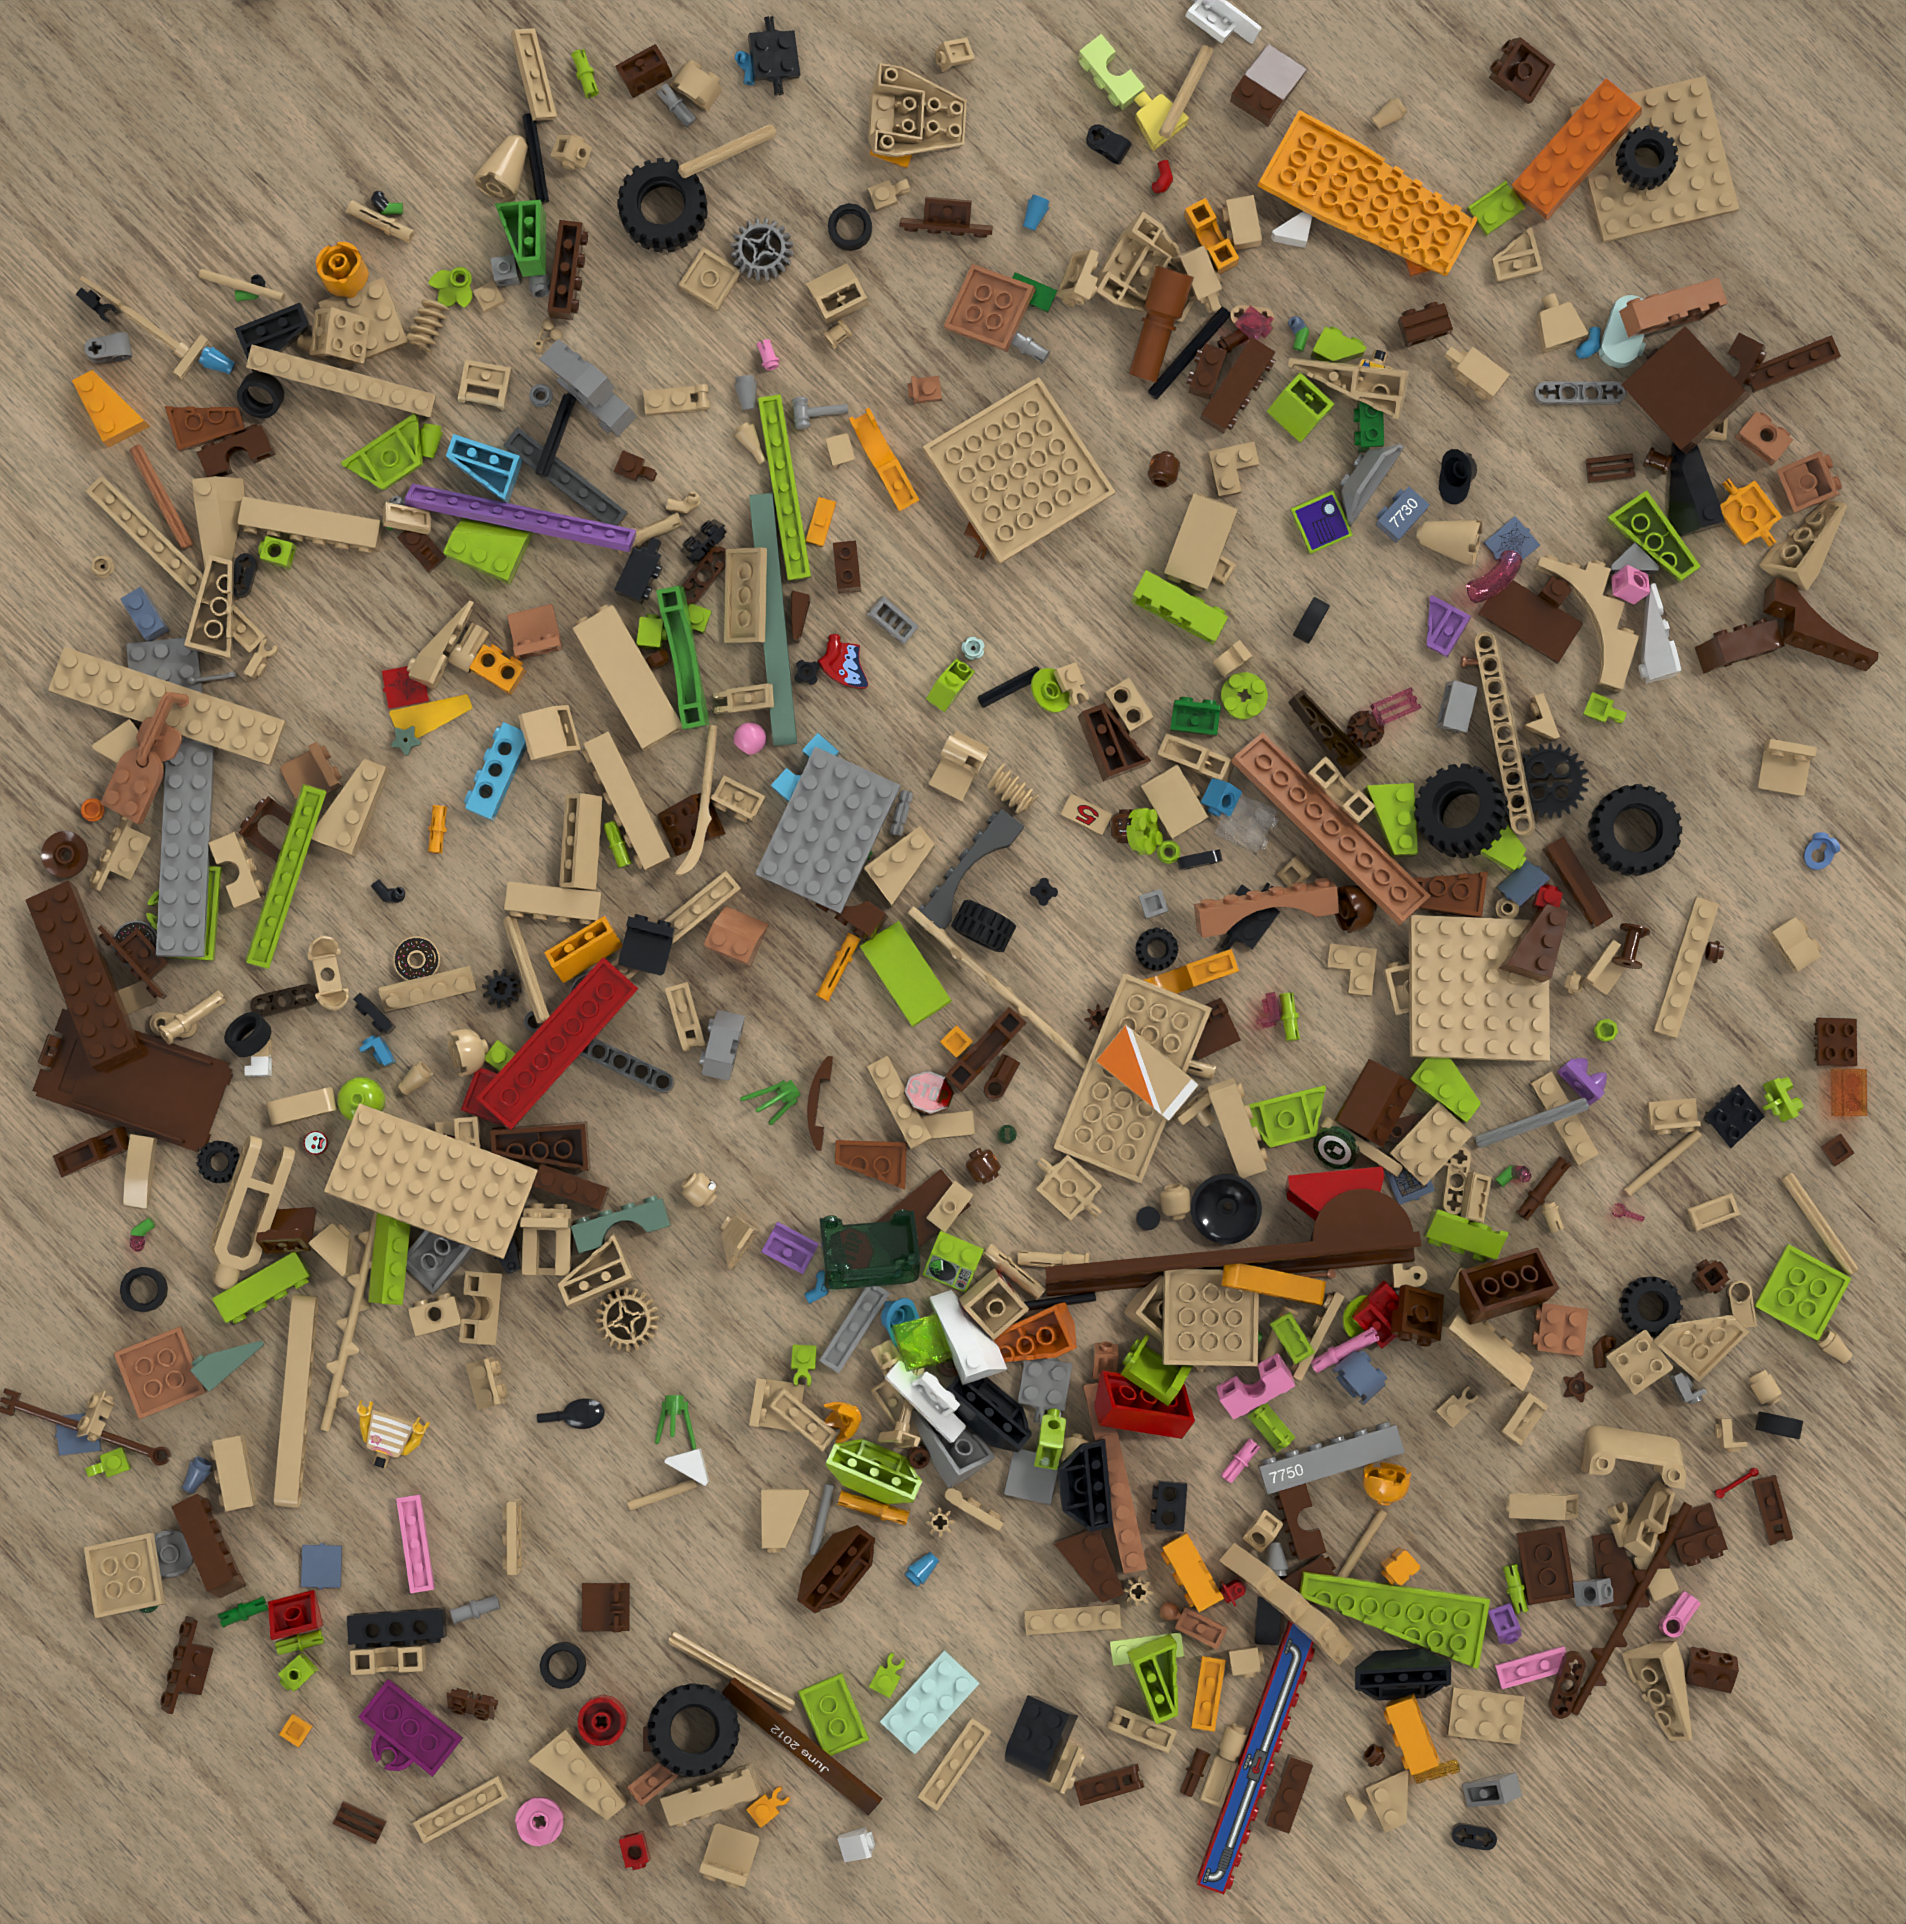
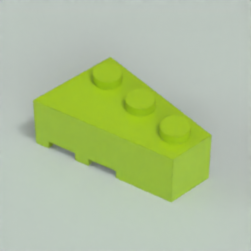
M1414 783L1367 785L1364 790L1368 799L1375 805L1373 813L1377 818L1391 857L1416 856L1418 854L1416 820L1414 819Z
M1171 1634L1126 1652L1149 1715L1156 1725L1178 1716L1177 1642Z

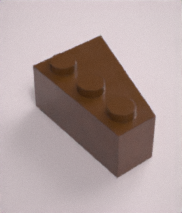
M1766 618L1753 622L1751 627H1747V624H1742L1734 627L1733 632L1728 633L1727 629L1713 633L1714 638L1696 646L1695 650L1703 674L1721 666L1727 667L1738 661L1749 660L1774 652L1784 647L1785 644L1782 642L1783 638L1777 620L1767 622Z
M1104 703L1084 710L1079 714L1078 720L1103 782L1145 767L1151 762L1150 758L1147 755L1145 756L1136 745V741L1133 738L1131 739L1122 728L1121 723Z
M1548 904L1540 907L1499 969L1539 982L1551 979L1569 911Z

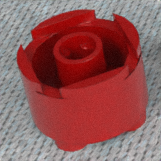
M603 1694L591 1698L581 1708L578 1715L580 1735L591 1745L606 1746L613 1744L626 1729L628 1721L626 1709L613 1696ZM598 1715L600 1717L605 1716L607 1718L606 1723L608 1725L604 1723L602 1725H599Z

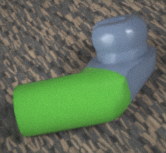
M1293 316L1288 321V325L1296 337L1292 348L1303 352L1309 335V329L1300 317Z

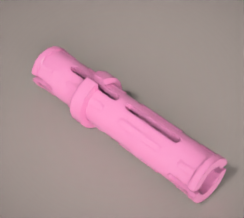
M1371 1327L1336 1347L1331 1346L1327 1352L1312 1359L1313 1369L1320 1373V1371L1331 1365L1338 1364L1353 1351L1358 1352L1379 1341V1336H1375L1377 1335L1376 1330Z

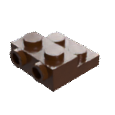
M1521 37L1508 40L1502 47L1501 51L1504 54L1500 60L1496 59L1490 66L1492 73L1489 78L1505 91L1513 92L1524 102L1530 104L1535 99L1555 64Z
M1406 1284L1400 1286L1398 1309L1392 1312L1391 1334L1398 1335L1397 1340L1399 1341L1417 1340V1345L1429 1347L1431 1343L1441 1341L1444 1295Z
M1710 1502L1691 1508L1681 1526L1682 1530H1679L1673 1541L1679 1563H1686L1687 1567L1701 1563L1700 1558L1709 1556L1710 1559L1721 1557L1724 1555L1723 1551L1728 1549ZM1677 1513L1669 1515L1667 1522L1668 1530L1671 1526L1670 1523L1673 1522Z

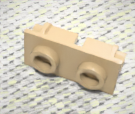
M106 1391L95 1393L89 1398L87 1402L88 1409L85 1416L78 1423L77 1428L79 1430L76 1437L88 1435L87 1440L91 1442H96L97 1439H100L106 1423L98 1420L99 1416L108 1419L114 1406V1398L105 1395Z

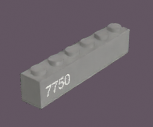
M1388 1421L1375 1425L1376 1430L1367 1432L1366 1428L1353 1432L1354 1436L1347 1439L1344 1438V1435L1330 1439L1331 1443L1322 1446L1321 1442L1307 1446L1308 1450L1299 1453L1298 1449L1286 1452L1285 1457L1276 1460L1275 1456L1263 1459V1464L1258 1465L1266 1493H1275L1405 1453L1397 1426L1395 1424L1390 1425Z

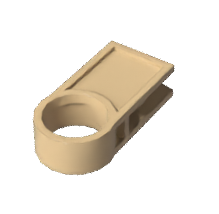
M1744 1281L1731 1282L1726 1289L1730 1315L1745 1328L1757 1326L1751 1286ZM1737 1283L1743 1284L1747 1289L1746 1298L1740 1302L1734 1300L1731 1295V1289Z

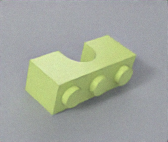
M1100 34L1079 51V63L1086 72L1089 70L1093 74L1095 84L1100 89L1104 88L1107 91L1110 102L1115 107L1119 106L1123 111L1134 102L1137 95L1145 90V86L1131 69L1121 76H1115L1108 72L1106 66L1115 59L1116 51L1104 36Z

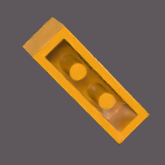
M603 916L544 953L553 970L561 981L565 983L599 962L603 957L606 958L622 948L623 944L610 922Z
M1414 1693L1387 1702L1386 1710L1383 1711L1387 1724H1392L1395 1733H1392L1396 1747H1401L1404 1754L1401 1756V1760L1405 1770L1409 1769L1411 1775L1439 1766L1440 1759Z

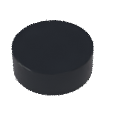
M1143 1207L1137 1213V1224L1144 1230H1152L1158 1226L1160 1214L1153 1207Z

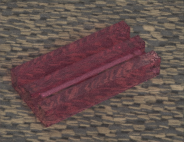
M1412 687L1370 705L1380 727L1422 708L1416 702L1418 700L1416 695L1413 696ZM1403 696L1408 698L1381 711L1377 709ZM1407 704L1412 706L1384 720L1381 717Z

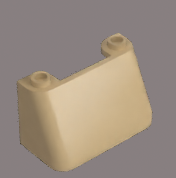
M1594 1425L1587 1430L1580 1467L1581 1471L1596 1475H1607L1613 1470L1615 1459L1617 1458L1653 1464L1652 1470L1662 1476L1664 1485L1680 1489L1685 1488V1465L1681 1445L1676 1439L1601 1425Z

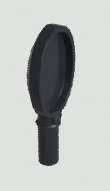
M577 1399L570 1402L564 1411L538 1413L537 1422L565 1421L573 1428L588 1429L598 1425L603 1420L605 1410L603 1405L594 1399Z

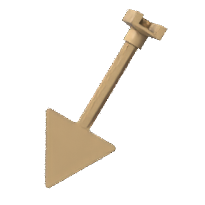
M84 276L80 277L79 280L120 312H123L130 320L171 348L174 354L181 358L173 371L174 375L182 380L202 354L205 346L209 344L208 340L201 334L192 343L190 348L182 342H177L132 308L124 306L120 300Z
M934 1311L897 1345L898 1350L916 1356L913 1373L916 1376L924 1372L927 1360L936 1363L938 1357L946 1353L943 1334ZM906 1399L904 1400L900 1418L896 1422L894 1431L880 1432L878 1442H894V1448L897 1449L918 1447L920 1437L908 1433L913 1406Z

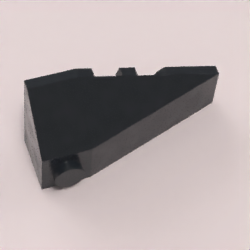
M1674 442L1671 443V455H1673L1670 463L1669 522L1680 537L1720 527L1725 521L1698 445L1685 454Z

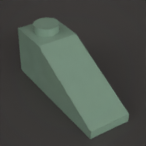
M258 1341L211 1353L206 1357L201 1354L191 1363L193 1368L190 1372L210 1392L262 1348L264 1343Z

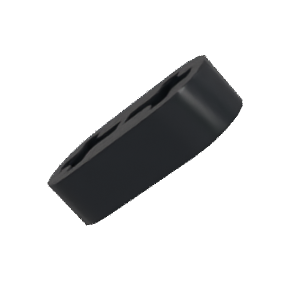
M248 553L240 554L234 563V586L235 584H240L242 577L244 578L243 585L246 586L245 590H240V593H237L238 590L233 586V595L238 598H244L250 594L258 568L257 560ZM249 559L252 566L247 567L245 574H243L244 567L241 565V562H246Z
M1220 849L1177 858L1179 870L1211 865L1223 861Z
M1457 1823L1451 1829L1452 1840L1457 1845L1480 1850H1491L1496 1846L1497 1836L1488 1827ZM1461 1828H1465V1832L1472 1834V1838L1463 1837V1841H1460L1456 1832H1460ZM1485 1832H1488V1836L1492 1840L1487 1841L1486 1845H1483L1482 1840L1476 1839V1835L1484 1836Z

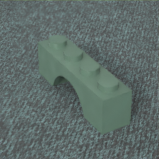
M656 1195L643 1199L644 1204L635 1206L634 1202L620 1206L622 1211L612 1213L610 1209L598 1213L599 1218L590 1220L589 1216L575 1220L576 1225L571 1226L578 1252L584 1253L600 1248L604 1245L609 1229L621 1221L636 1222L647 1233L672 1226L664 1199H658Z

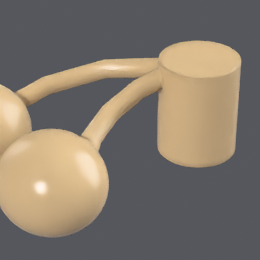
M546 318L543 321V328L538 339L534 341L537 353L544 351L543 344L547 340L553 339L557 341L562 338V332L557 328L553 329L555 324L550 318ZM544 329L552 330L550 337L543 341L540 340Z

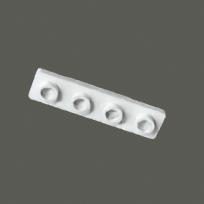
M1193 0L1195 3L1185 15V17L1221 44L1233 31L1250 44H1253L1262 29L1261 26L1226 0Z
M898 1361L886 1374L885 1379L950 1443L957 1439L966 1427L953 1413L960 1404L955 1400V1396L951 1392L945 1390L939 1384L938 1379L934 1375L926 1371L916 1376L902 1361Z

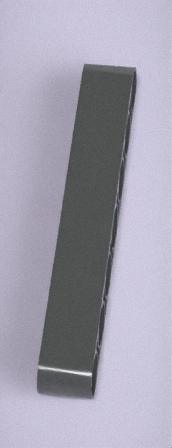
M530 1011L524 1018V1025L529 1031L535 1033L539 1027L532 1028L530 1026V1019L534 1016L533 1011ZM596 1038L580 1054L660 1093H668L674 1088V1078L668 1072ZM603 1046L606 1051L605 1055L599 1059L595 1058L593 1054L595 1047ZM618 1056H625L627 1059L624 1068H616L614 1062ZM639 1066H646L648 1069V1075L643 1079H639L636 1076V1069ZM661 1076L669 1078V1085L665 1089H660L657 1085V1080Z

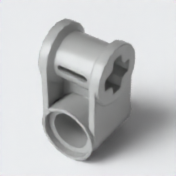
M125 332L91 338L84 347L89 359L95 364L125 361L132 358L129 334ZM99 347L98 354L95 355L96 348Z

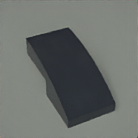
M1257 1596L1255 1644L1279 1645L1281 1613L1264 1598Z

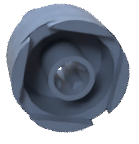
M1363 1350L1360 1352L1353 1351L1332 1369V1372H1338L1339 1375L1336 1377L1338 1382L1353 1398L1358 1395L1361 1398L1359 1403L1365 1405L1385 1387L1384 1381L1387 1380V1376L1379 1368L1375 1370L1370 1364L1371 1358Z

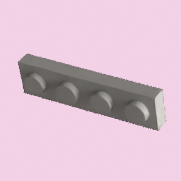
M870 1280L819 1361L840 1373L890 1292Z

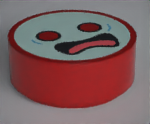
M312 1131L304 1139V1147L310 1154L319 1155L328 1148V1138L322 1132Z

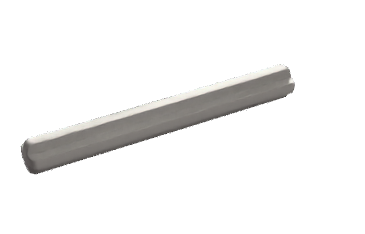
M1581 1098L1477 1135L1475 1137L1477 1146L1482 1148L1588 1110L1589 1105L1586 1098Z

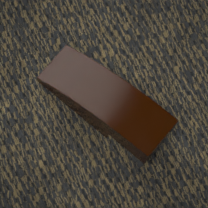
M118 1127L54 1155L53 1158L61 1178L128 1151L129 1137L125 1127Z

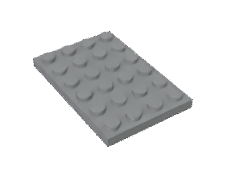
M814 747L755 875L842 914L901 785Z

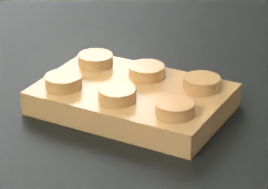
M1438 1101L1389 1154L1418 1182L1425 1186L1473 1134Z
M513 1499L506 1502V1506L502 1509V1519L507 1521V1529L503 1531L502 1537L503 1545H507V1553L503 1555V1569H507V1575H517L522 1572L521 1499Z
M1452 1687L1447 1735L1520 1745L1525 1696Z

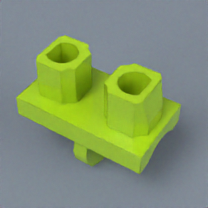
M1789 1077L1776 1078L1763 1084L1767 1093L1764 1097L1768 1103L1762 1106L1764 1111L1771 1109L1774 1116H1779L1781 1122L1799 1116L1798 1112L1804 1108V1105L1798 1097L1790 1099L1787 1091L1793 1089V1084Z

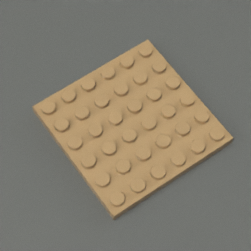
M1702 76L1626 94L1642 107V115L1586 177L1602 243L1738 211L1739 205L1706 77ZM1582 105L1569 109L1570 118ZM1650 125V129L1653 130L1655 126L1660 127L1659 132L1663 133L1665 130L1668 132L1667 137H1673L1675 140L1673 146L1677 145L1678 148L1676 167L1667 181H1664L1659 187L1656 185L1652 190H1648V187H1645L1644 190H1639V186L1635 185L1632 188L1629 186L1631 182L1627 181L1624 183L1622 180L1623 174L1618 175L1617 169L1619 166L1615 165L1617 151L1630 132L1633 133L1636 128L1640 127L1642 130L1644 126ZM1639 148L1634 151L1635 159L1642 167L1655 168L1659 166L1658 156L1653 150Z
M1039 377L922 447L923 452L998 565L1116 493Z
M1411 915L1409 917L1410 1057L1550 1061L1549 980L1539 982L1499 969L1511 952L1512 947L1523 934L1522 932L1530 920Z

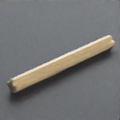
M676 1632L671 1634L668 1640L670 1645L730 1680L735 1677L753 1693L785 1712L790 1713L795 1705V1701L682 1635Z

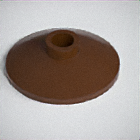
M60 831L51 835L45 841L41 851L42 863L46 870L60 878H70L79 874L85 868L89 857L85 841L79 835L70 831ZM69 851L71 856L65 860L63 854Z

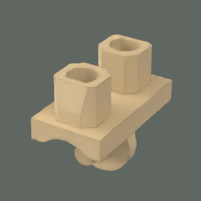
M891 1339L871 1349L884 1377L898 1361L904 1363Z

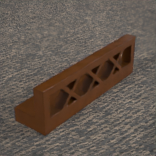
M1564 836L1542 849L1592 929L1613 917Z

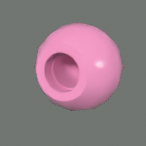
M747 722L741 724L734 733V744L748 755L759 753L766 744L765 731L756 723Z

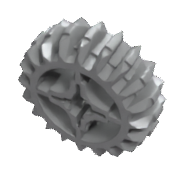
M756 218V225L752 226L751 222L747 221L748 229L740 226L739 231L742 235L734 234L733 237L737 242L731 243V248L735 249L731 252L732 258H737L734 261L735 266L741 265L740 273H745L748 270L747 278L750 279L756 274V281H760L761 275H764L765 280L769 281V274L772 273L777 278V270L779 269L784 273L786 269L783 264H791V260L787 257H792L794 254L790 250L793 247V242L788 241L791 236L789 233H784L785 227L783 225L777 228V221L774 220L769 225L768 218H764L763 224H760L759 218ZM764 233L760 239L750 238L753 235ZM773 236L781 244L780 254L770 246ZM744 246L749 247V250L754 252L752 263L743 255ZM763 246H766L767 251L763 250L759 253L758 248L762 249ZM764 260L774 261L769 265L760 266Z

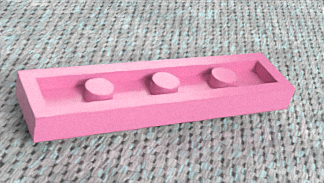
M421 1494L396 1498L410 1593L434 1590L435 1585Z

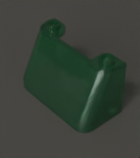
M897 1210L891 1215L890 1221L843 1225V1221L834 1215L819 1218L825 1288L838 1290L908 1284L918 1280L921 1260L914 1211Z

